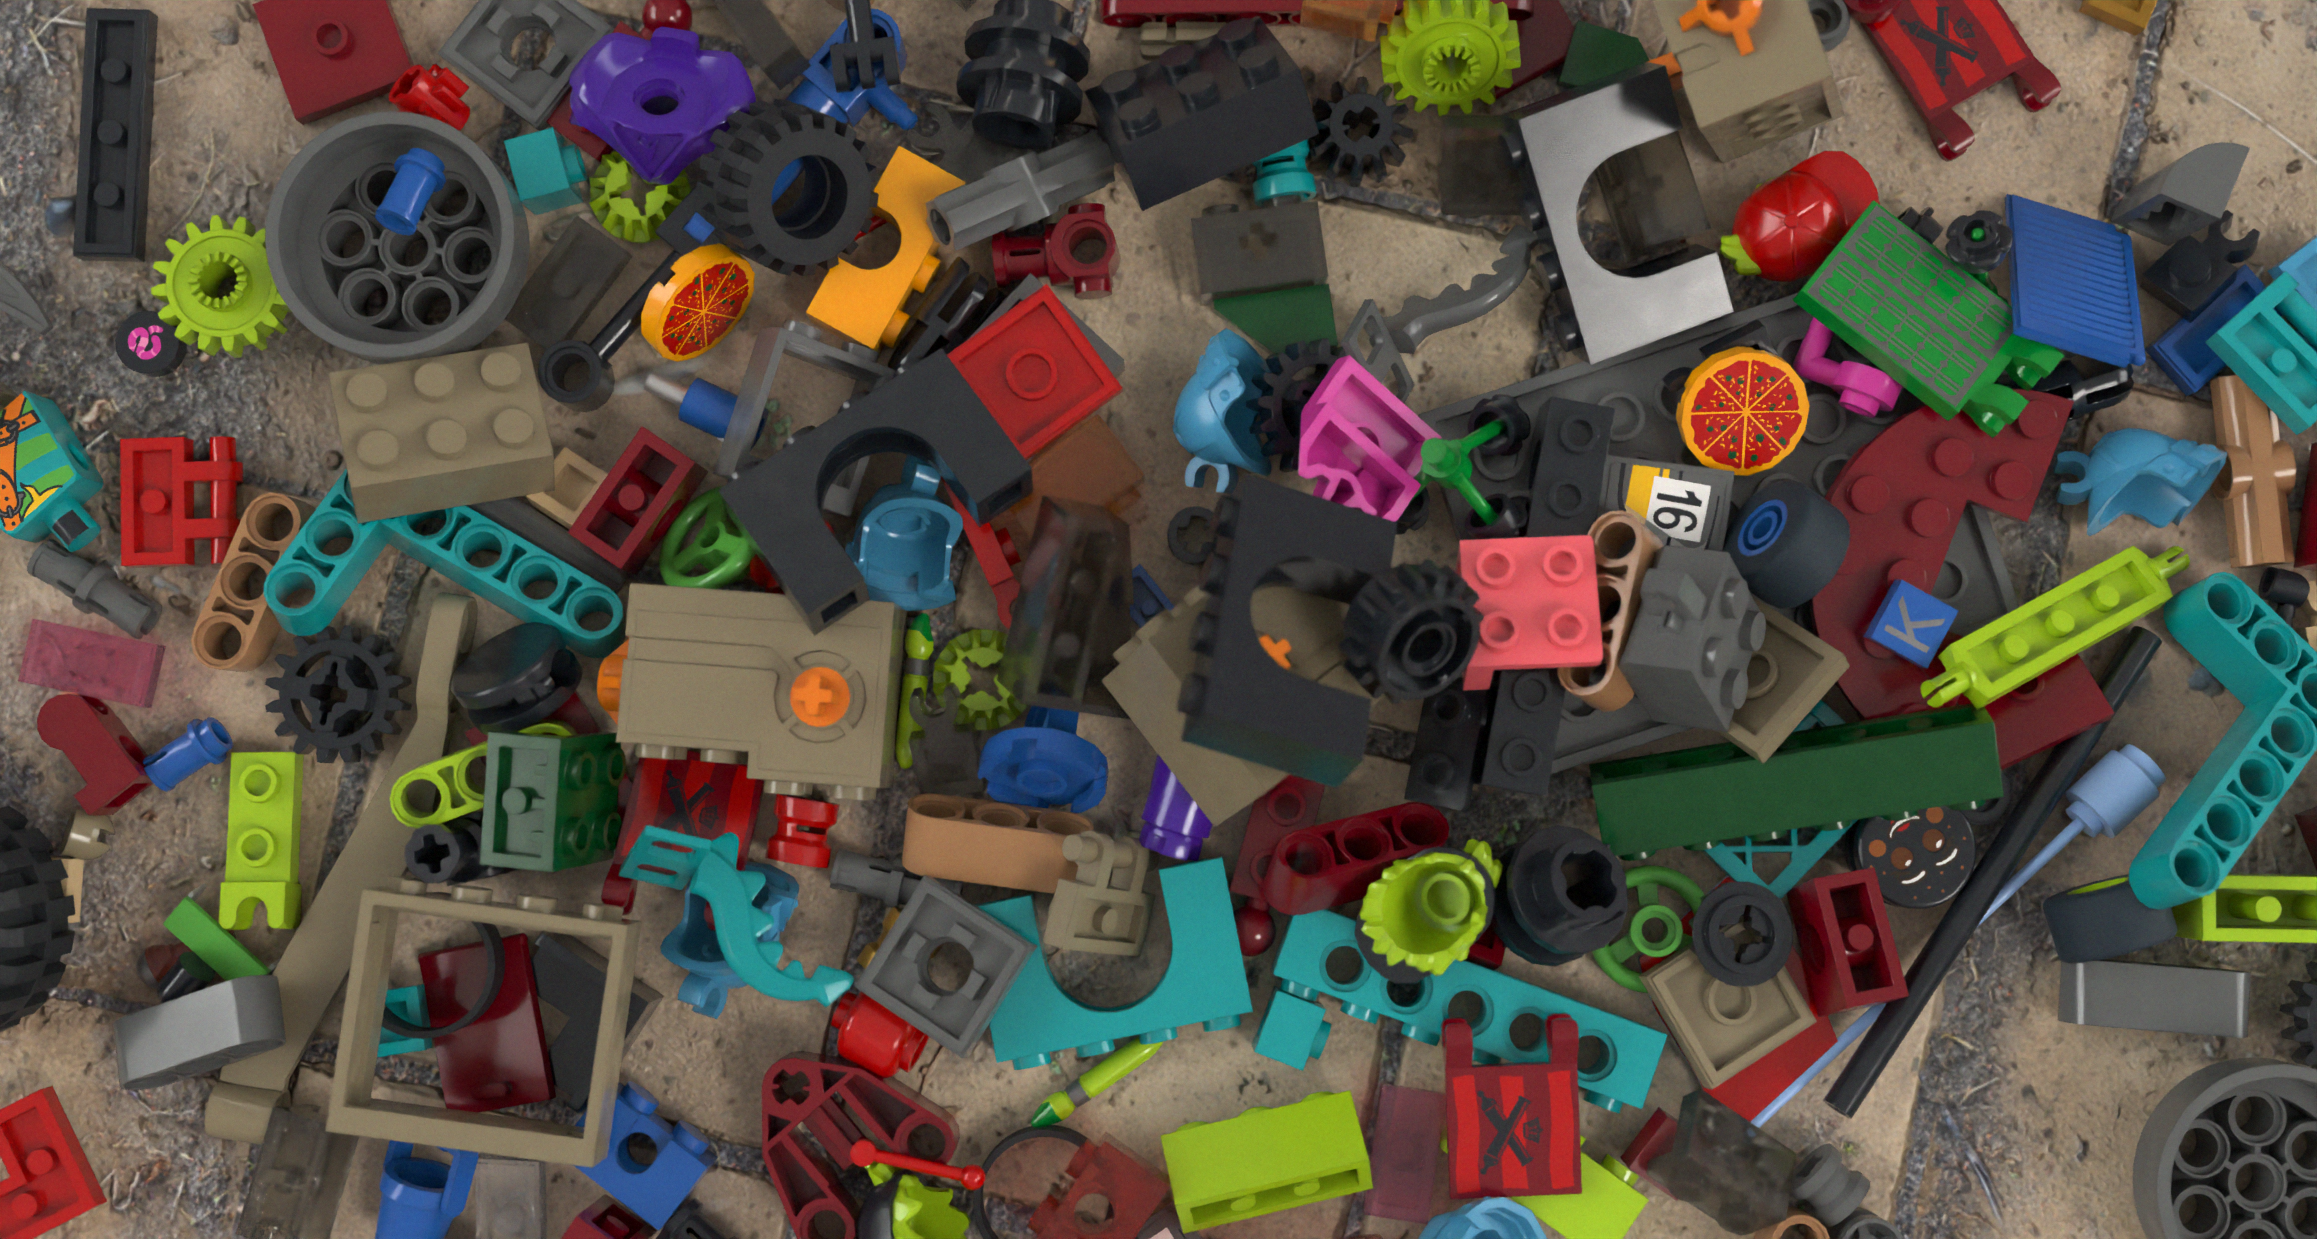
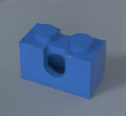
M618 1081L608 1157L593 1168L574 1166L660 1231L674 1217L718 1157L707 1149L711 1142L696 1127L683 1120H679L676 1126L673 1127L657 1115L654 1111L658 1107L659 1101L649 1091L632 1081H628L625 1086ZM587 1110L575 1126L585 1127ZM632 1133H645L654 1140L657 1146V1157L653 1163H641L631 1155L629 1140Z

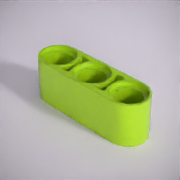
M554 718L541 720L526 729L518 731L532 734L549 732L558 736L578 735L570 724ZM488 740L419 765L401 776L392 787L390 794L391 810L396 818L406 826L418 829L427 824H440L483 808L485 789L475 784L471 778L470 768L476 757L487 756ZM414 780H429L438 787L441 793V803L438 810L426 813L412 806L409 801L408 790Z

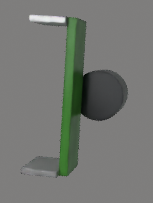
M204 883L191 891L163 923L167 929L193 952L187 951L181 954L159 981L157 995L160 1002L165 1003L205 989L215 977V971L226 981L253 975H272L281 958L273 962L268 968L196 904L195 901L208 887Z

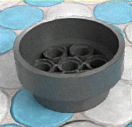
M387 111L359 115L344 120L317 135L298 152L284 170L275 187L266 218L265 244L268 265L278 292L291 312L311 332L326 342L357 358L379 365L467 352L493 333L512 309L523 286L529 263L530 241L527 218L518 193L508 176L478 145L454 127L434 118L410 112ZM411 148H420L433 153L442 160L445 165L443 174L445 175L446 182L442 190L432 193L417 223L415 233L412 235H401L381 225L375 217V212L378 206L382 204L384 192L392 185L397 175L394 164L398 156L407 154ZM458 191H467L468 202L465 209L458 215L446 217L444 206L449 196ZM363 231L365 243L362 250L353 257L344 258L343 245L346 239L355 232ZM418 240H427L428 252L425 259L418 265L407 267L405 254L408 247ZM481 248H490L491 262L488 268L480 274L469 275L467 262L472 253ZM379 289H386L388 302L385 309L378 315L368 317L366 313L367 299L373 292ZM449 297L451 300V312L448 318L440 324L430 325L428 310L432 303L439 298Z
M2236 1058L2202 1068L2173 1087L2149 1116L2140 1135L2133 1163V1196L2137 1215L2147 1239H2238L2241 1233L2248 1229L2251 1231L2252 1239H2317V1069L2271 1058ZM2248 1098L2251 1104V1116L2243 1126L2238 1127L2235 1119L2236 1108L2243 1099ZM2193 1129L2196 1135L2195 1149L2188 1157L2182 1159L2179 1145L2185 1133ZM2304 1132L2307 1139L2306 1150L2298 1160H2294L2292 1155L2293 1141L2300 1133ZM2249 1163L2252 1171L2251 1181L2243 1191L2238 1192L2235 1183L2236 1175L2242 1166ZM2194 1195L2197 1204L2196 1212L2188 1222L2182 1224L2179 1217L2180 1206L2188 1196ZM2305 1198L2307 1202L2306 1216L2299 1224L2294 1225L2292 1220L2293 1208L2299 1200Z

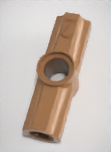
M2237 375L2213 379L2210 381L2217 441V446L2215 447L2227 452L2225 465L2210 488L2217 500L2224 502L2231 568H2253L2294 562L2287 496L2292 492L2296 480L2294 453L2285 440H2280L2277 415Z

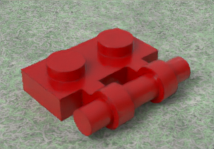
M186 437L120 439L121 566L129 568L195 566L196 540H210L211 565H222L241 522V519L237 518V484L243 483V463L237 462L235 437H210V461L194 462V442ZM208 483L210 484V518L194 519V484Z

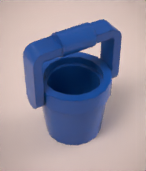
M390 1140L379 1183L381 1198L374 1239H446L454 1217L461 1214L466 1205L478 1162V1152L437 1147L443 1152L453 1155L450 1166L435 1160L411 1157L414 1143Z

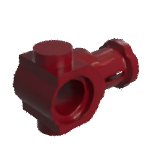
M1099 203L1073 205L1068 208V214H1065L1058 223L1045 224L1043 234L1006 237L1004 232L1000 231L992 235L993 266L998 288H1008L1011 281L1024 280L1031 273L1036 279L1048 278L1052 287L1070 286L1074 289V297L1078 299H1098L1112 295V288H1114L1113 277L1120 265V253L1113 230L1107 223L1105 205ZM1097 239L1105 243L1106 252L1097 262L1082 264L1074 259V251L1083 241Z

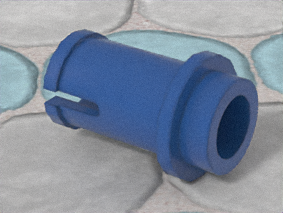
M411 148L407 154L398 156L394 164L397 175L382 204L378 206L375 212V217L381 225L401 235H412L415 233L417 223L432 193L442 190L446 182L445 175L443 174L445 165L442 160L433 153L420 148Z
M208 717L204 721L193 719L187 725V732L155 753L144 757L145 772L159 789L165 792L171 791L178 783L207 764L213 763L217 765L224 762L227 758L226 752L233 748L231 736L226 728L213 717Z

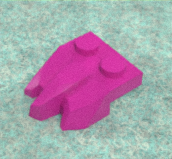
M1348 355L1335 361L1301 412L1298 475L1306 479L1318 478L1312 494L1314 496L1396 522L1421 486L1414 477L1420 471L1423 464L1421 456L1422 445L1428 439H1441L1442 437Z

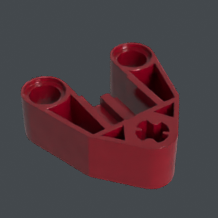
M796 1051L785 1055L772 1064L765 1073L762 1082V1156L797 1239H826L818 1233L814 1223L815 1214L824 1210L834 1211L843 1218L846 1224V1234L840 1239L857 1238V1219L860 1210L857 1201L837 1179V1172L797 1126L800 1122H803L843 1170L853 1164L850 1157L852 1146L858 1140L868 1138L832 1097L836 1091H838L878 1140L883 1139L894 1153L947 1164L950 1161L960 1139L959 1125L954 1116L893 1076L881 1078L843 1057ZM783 1070L791 1076L799 1071L806 1074L809 1082L803 1087V1090L809 1091L808 1097L800 1091L795 1092L791 1096L784 1091L782 1085L789 1078L782 1076ZM927 1123L937 1126L945 1136V1149L934 1155L921 1153L912 1142L913 1128Z

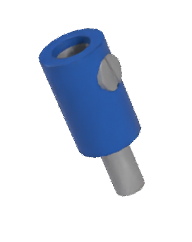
M654 370L649 374L644 386L645 391L679 406L678 419L717 437L721 442L724 441L738 395L699 377L688 387ZM764 408L751 450L759 440L767 422L769 410Z

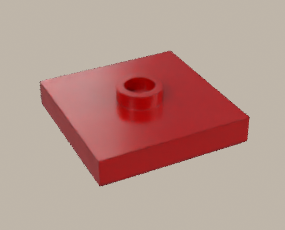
M1045 284L947 354L1025 460L1031 458L1123 392L1122 386L1048 284Z

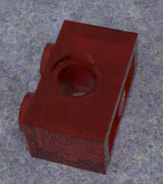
M1105 1131L1096 1145L1088 1139L1082 1143L1064 1171L1073 1179L1059 1199L1048 1193L1026 1226L1035 1232L1031 1239H1134L1170 1188L1169 1176ZM1100 1194L1110 1201L1113 1212L1105 1222L1089 1224L1078 1216L1075 1208L1077 1202L1085 1195Z

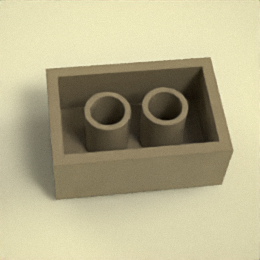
M528 343L328 372L357 523L555 490L554 454Z

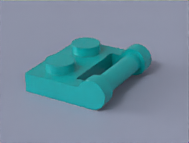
M2284 271L2205 343L2296 435H2299L2317 421V353L2273 308L2275 307L2316 349L2317 311L2295 290L2300 284L2287 271Z

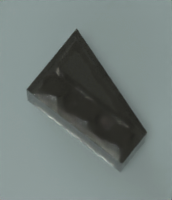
M1042 495L997 681L1021 704L1131 720L1102 682L1119 665L1112 654L1132 639L1130 605L1134 604L1130 524L1102 505Z

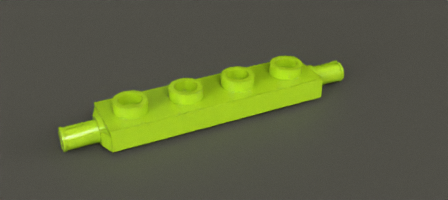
M2135 546L2123 550L1949 645L1938 656L1945 666L1946 672L1922 683V697L1926 698L1937 692L1927 701V704L1938 708L1943 703L1963 693L1977 710L2160 608L2173 597L2166 579L2188 569L2190 565L2188 554L2173 561L2184 551L2183 548L2172 546L2152 559Z

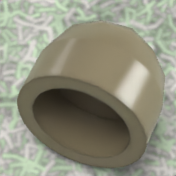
M75 805L63 834L60 855L80 860H93L102 857L110 850L111 846L98 842L97 838L99 833L115 835L112 821L106 815L88 816L82 806Z

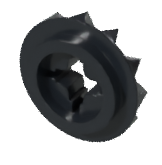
M1731 882L1721 884L1720 887L1700 898L1701 904L1695 916L1688 922L1692 927L1693 939L1690 950L1697 955L1704 967V973L1715 977L1726 985L1751 987L1770 980L1782 969L1791 952L1793 929L1787 909L1774 893L1755 883ZM1740 915L1744 917V928L1753 931V935L1762 937V942L1741 943L1736 953L1733 951L1734 940L1725 937V933L1718 930L1719 926L1726 927V925L1737 924L1740 920Z

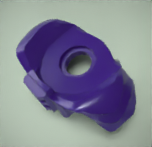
M663 26L655 29L650 41L622 33H612L603 36L575 65L569 76V82L572 87L570 94L572 110L569 119L570 123L584 127L603 139L631 165L642 179L661 185L671 184L690 163L703 154L713 152L716 145L709 141L716 129L726 132L731 127L727 118L737 110L750 115V104L756 102V96L749 75L740 59L733 53L717 50H700L699 37L695 32Z

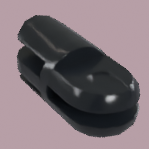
M958 256L912 315V319L916 323L893 352L888 362V368L897 370L908 360L917 356H924L926 358L940 348L947 355L971 337L999 307L1006 295L997 287L987 291L989 281L979 272H974L967 276L970 265Z
M2083 355L2069 359L2063 357L2046 378L2041 376L2031 390L2050 393L2074 401L2066 421L2068 422L2081 418L2084 414L2108 408L2124 401L2133 390L2134 380L2131 376L2134 370L2130 363L2126 368ZM2008 374L1999 376L1994 382L2011 389H2023Z

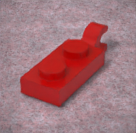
M941 476L955 510L963 519V528L996 597L998 616L1004 626L1009 630L1017 628L1015 620L1011 615V606L1020 598L1031 600L1040 617L1046 615L1047 605L1042 594L1033 586L1021 584L1015 578L1011 566L1022 561L1007 528L1004 527L994 531L990 521L979 527Z

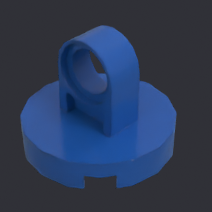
M1045 690L1033 702L1026 717L1024 727L1004 730L987 740L981 750L977 773L979 779L985 777L988 780L987 793L993 799L1003 803L1049 809V804H1071L1070 812L1082 813L1100 803L1106 794L1109 773L1108 762L1105 755L1096 745L1076 735L1079 717L1078 704Z

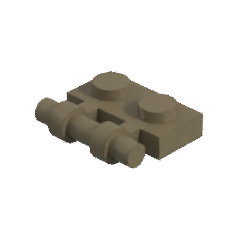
M1085 831L1080 835L1071 834L1067 836L1062 844V853L1066 859L1076 862L1078 870L1075 880L1063 878L1058 880L1055 896L1048 910V923L1043 943L1065 950L1140 957L1156 897L1155 894L1142 891L1146 872H1151L1158 866V852L1142 847L1139 838L1121 836L1113 841L1108 834L1097 831ZM1111 870H1113V875H1112L1111 883H1110V885H1108L1110 873H1111Z

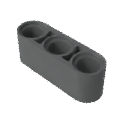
M2113 959L2083 963H2066L2061 961L2058 1021L2101 1027L2247 1038L2251 972Z
M253 975L228 980L130 1014L113 1023L119 1086L125 1090L162 1087L274 1050L286 1044L278 977L273 975Z

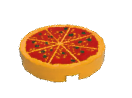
M721 243L698 247L680 257L670 267L676 274L668 281L666 286H663L658 281L649 292L641 315V333L646 341L663 358L679 362L700 356L723 340L734 329L746 312L754 292L755 273L743 256Z
M1738 346L1713 354L1696 367L1685 382L1684 387L1686 389L1682 394L1681 404L1678 402L1676 420L1681 439L1697 459L1709 468L1734 471V475L1749 476L1774 467L1794 450L1806 430L1810 406L1804 382L1783 358L1771 352L1755 350L1753 347Z

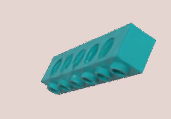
M1329 909L1303 915H1289L1270 968L1274 975L1283 978L1279 989L1316 1002L1319 991L1343 1000L1341 1012L1373 1024H1377L1380 1014L1404 1022L1400 1033L1433 1046L1438 1045L1441 1037L1442 1021L1449 1018L1448 1005L1452 997L1461 991H1473L1479 998L1480 1010L1477 1017L1468 1024L1473 1034L1472 1060L1481 1064H1500L1501 1058L1514 1063L1549 1061L1545 1019L1550 1014L1567 1013L1571 1015L1578 1025L1579 1038L1592 1035L1598 1039L1600 1044L1598 1060L1588 1068H1578V1086L1586 1089L1583 1100L1616 1113H1620L1623 1102L1640 1109L1643 1108L1668 1036L1667 1034L1653 1027L1465 960L1459 962L1455 959L1442 975L1436 976L1431 974L1420 981L1419 991L1412 1000L1404 1003L1394 1002L1387 993L1388 979L1382 977L1368 964L1359 949L1354 933L1357 919ZM1340 946L1355 948L1360 957V967L1357 973L1345 981L1334 980L1326 972V959L1332 950ZM1533 1013L1540 1022V1033L1537 1039L1528 1046L1519 1047L1513 1045L1509 1036L1511 1023L1521 1014Z

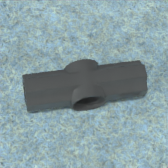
M1092 131L1037 155L1036 151L1023 155L982 173L984 178L968 185L964 184L936 196L935 199L925 203L927 208L926 222L934 240L949 254L1006 229L1009 233L1060 211L1059 205L1073 199H1079L1106 187L1107 184L1115 181L1114 166L1116 163L1108 143L1102 141L1096 132Z

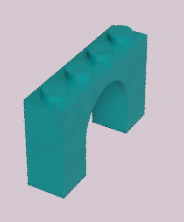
M1222 856L1158 868L1172 937L1170 960L1162 978L1151 991L1131 1003L1120 1006L1104 1007L1086 1003L1072 996L1059 984L1047 961L1034 893L974 904L1037 945L989 1023L996 1062L1012 1060L1014 1070H1022L1051 1063L1050 1052L1075 1047L1077 1057H1088L1115 1050L1113 1039L1139 1034L1140 1044L1145 1045L1177 1038L1178 1026L1202 1022L1203 1031L1212 1032L1241 1025L1240 1014L1253 1012Z

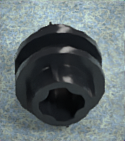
M999 0L994 6L993 16L975 21L966 31L964 44L965 54L971 61L967 62L958 71L956 86L957 94L969 107L974 109L972 117L974 133H978L985 139L1005 147L1041 149L1053 141L1055 127L1071 123L1081 114L1083 91L1076 83H1079L1089 72L1090 50L1081 38L1073 34L1075 26L1073 11H1069L1052 0Z
M1556 825L1531 834L1525 841L1508 847L1497 858L1502 863L1503 868L1495 888L1496 903L1491 922L1494 932L1504 943L1502 946L1504 948L1508 947L1511 952L1532 964L1553 967L1581 958L1584 954L1605 947L1621 931L1628 910L1626 876L1620 861L1609 849L1611 845L1609 843L1603 844L1600 840L1579 828Z

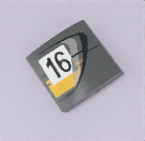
M1607 455L1596 520L1610 511L1622 510L1635 516L1662 540L1664 546L1723 551L1734 471ZM1636 538L1626 541L1620 547L1617 559L1627 556L1633 550Z

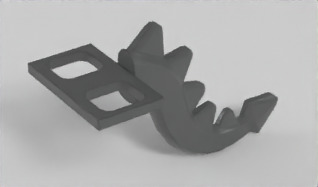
M1515 225L1509 231L1499 249L1501 253L1510 256L1492 263L1493 270L1497 272L1495 275L1477 274L1472 277L1469 290L1465 291L1459 284L1455 283L1445 287L1438 297L1429 300L1413 295L1406 298L1399 313L1387 317L1381 316L1373 299H1365L1340 342L1346 355H1350L1381 384L1391 367L1398 382L1396 397L1405 404L1415 384L1400 353L1414 354L1418 345L1427 336L1468 323L1487 314L1504 302L1518 288L1527 274L1531 261V250L1539 244L1537 235L1529 232L1523 225ZM1363 325L1370 337L1369 342L1373 347L1367 360H1365L1357 342L1358 334Z

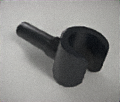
M2268 567L2261 577L2258 593L2261 599L2278 604L2276 613L2293 629V618H2295L2296 609L2300 608L2307 599L2310 586L2301 574L2281 568Z

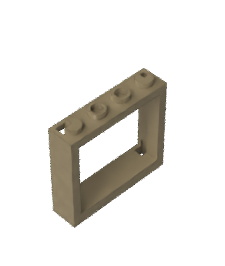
M388 876L386 886L362 889L326 1131L591 1168L608 1157L642 921L623 919L624 907L609 904L584 903L583 913L557 910L558 898L543 895L518 894L517 904L492 901V889L476 886L452 885L451 895L426 892L427 883L421 879ZM399 911L612 940L585 1127L371 1098Z

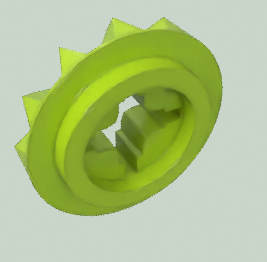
M617 151L602 155L601 164L595 174L589 177L591 185V200L589 204L600 224L609 233L627 242L648 243L659 240L660 237L656 234V229L691 191L685 169L681 171L671 184H656L655 190L646 194L647 204L644 205L646 215L643 216V212L631 198H620L622 192L631 189L632 183L630 178H633L632 170L634 169ZM642 179L646 184H655Z
M972 629L948 642L934 664L933 691L938 703L947 716L966 728L994 730L1006 726L1022 714L1033 694L1034 669L1027 652L1015 639L997 630ZM966 658H969L973 664L977 663L984 669L992 664H998L1002 659L1005 660L1006 663L999 668L1000 672L994 678L995 684L999 687L997 691L1003 697L1000 702L993 695L989 696L988 693L982 690L974 695H968L965 699L961 697L968 690L967 686L972 681V676L968 672L969 667L964 663Z

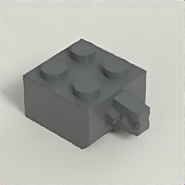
M1665 545L1656 551L1653 568H1647L1640 589L1642 601L1618 668L1653 721L1728 732L1734 710L1740 709L1743 706L1747 696L1748 677L1746 671L1752 652L1758 651L1764 642L1766 633L1765 615L1763 612H1760L1748 589L1747 582L1741 577L1728 552Z

